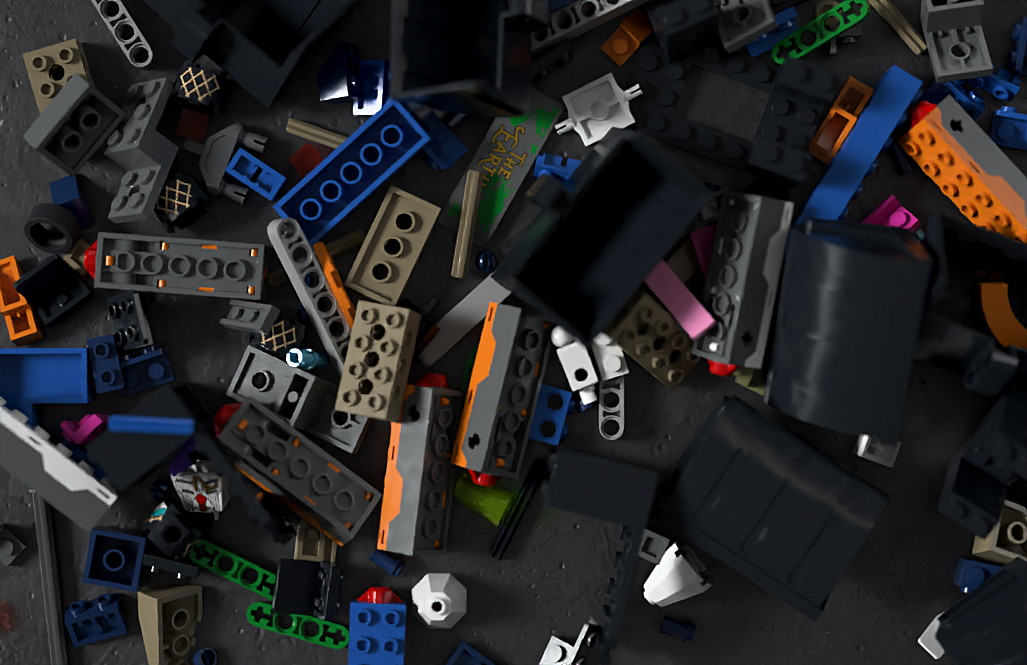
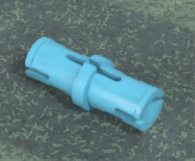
M309 348L302 350L291 349V353H288L286 357L290 366L301 367L303 370H312L314 368L321 370L325 368L323 365L327 366L328 364L326 354L314 352L313 349Z

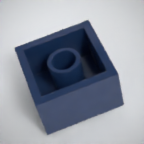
M99 525L93 527L82 583L131 592L141 590L146 565H143L142 562L144 554L149 551L151 541L147 536L148 534Z

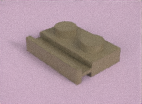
M298 515V534L296 535L294 559L335 563L337 543Z

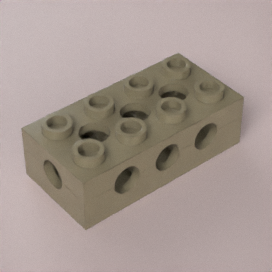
M71 39L23 54L40 114L75 73H78L94 86L82 42L77 39ZM64 68V77L61 80L56 81V72L59 69ZM108 137L96 151L106 148Z
M391 185L344 285L385 305L397 307L442 209ZM404 215H409L412 218V225L407 230H401L398 226L399 218ZM391 240H398L401 245L400 251L395 255L388 254L386 246ZM382 264L386 265L389 269L388 276L383 280H378L375 276L376 267Z
M639 289L635 291L602 332L672 391H675L701 358V356L691 354L694 340L684 328ZM647 328V331L641 335L642 331ZM664 341L663 344L659 348H657L659 343Z
M365 301L358 302L335 410L351 415L398 423L421 314L405 308Z

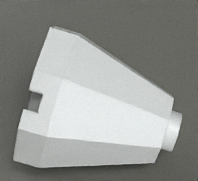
M678 538L668 546L659 565L655 566L643 586L646 590L643 594L652 605L657 604L663 607L703 593L712 586L713 578L711 574L706 577L703 573L707 569L704 562L687 544L681 547V540Z
M427 573L412 588V613L428 629H451L467 612V588L451 573ZM433 602H440L442 604V607L436 608V605L433 604Z

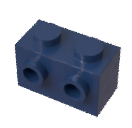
M958 556L953 583L961 586V592L970 593L1004 566Z

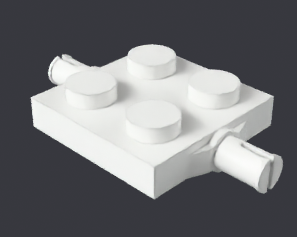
M609 73L563 96V101L568 109L569 119L555 125L558 134L561 135L574 128L580 134L587 147L601 140L612 126L624 129L636 123L630 111L629 101L643 95L642 90L631 94L640 89L639 84L623 91L618 86L613 74Z

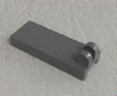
M231 299L229 304L233 307L227 318H221L219 323L229 329L268 335L280 310L273 305Z

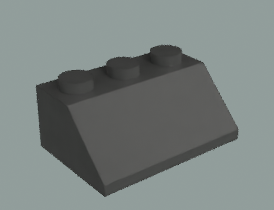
M75 73L25 132L23 137L35 150L74 178L127 114L82 76Z

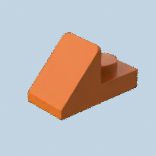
M636 8L600 48L619 67L627 61L653 32L646 16Z

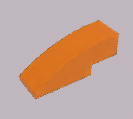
M852 76L848 77L816 130L808 153L829 165L873 93L871 87Z
M13 255L0 260V311L5 316L11 341L17 347L43 339V334L34 305L18 293L13 286L23 275L17 259Z

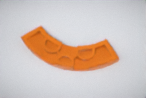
M322 242L313 245L321 267L348 324L353 329L356 309L343 287L344 284L325 244Z
M978 282V304L990 334L1003 348L1012 344L1027 349V329L1018 322L1011 310L1007 292L1008 284L1004 282Z

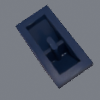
M69 175L49 183L53 204L69 210L77 218L80 230L96 224L76 175L74 178Z

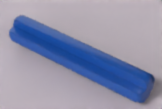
M113 415L109 419V429L121 432L192 435L195 423L192 419Z

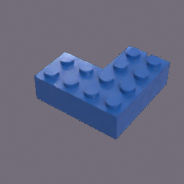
M0 348V397L6 401L3 406L11 412L13 409H17L29 418L26 423L35 429V427L39 426V404L92 403L93 378H88V373L93 371L88 348Z

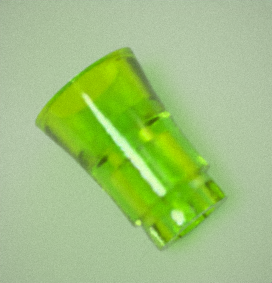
M463 474L453 492V498L461 501L460 504L486 518L497 528L503 521L515 497V493L497 487L475 484L472 478L466 474Z

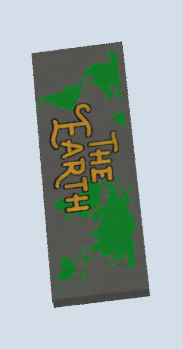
M530 87L529 115L496 117L438 218L437 223L458 234L467 173L469 170L483 172L484 176L473 243L485 249L565 106Z

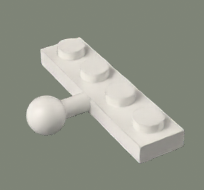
M558 326L551 332V341L557 347L568 346L572 341V338ZM601 333L591 346L601 381L629 373L622 349Z

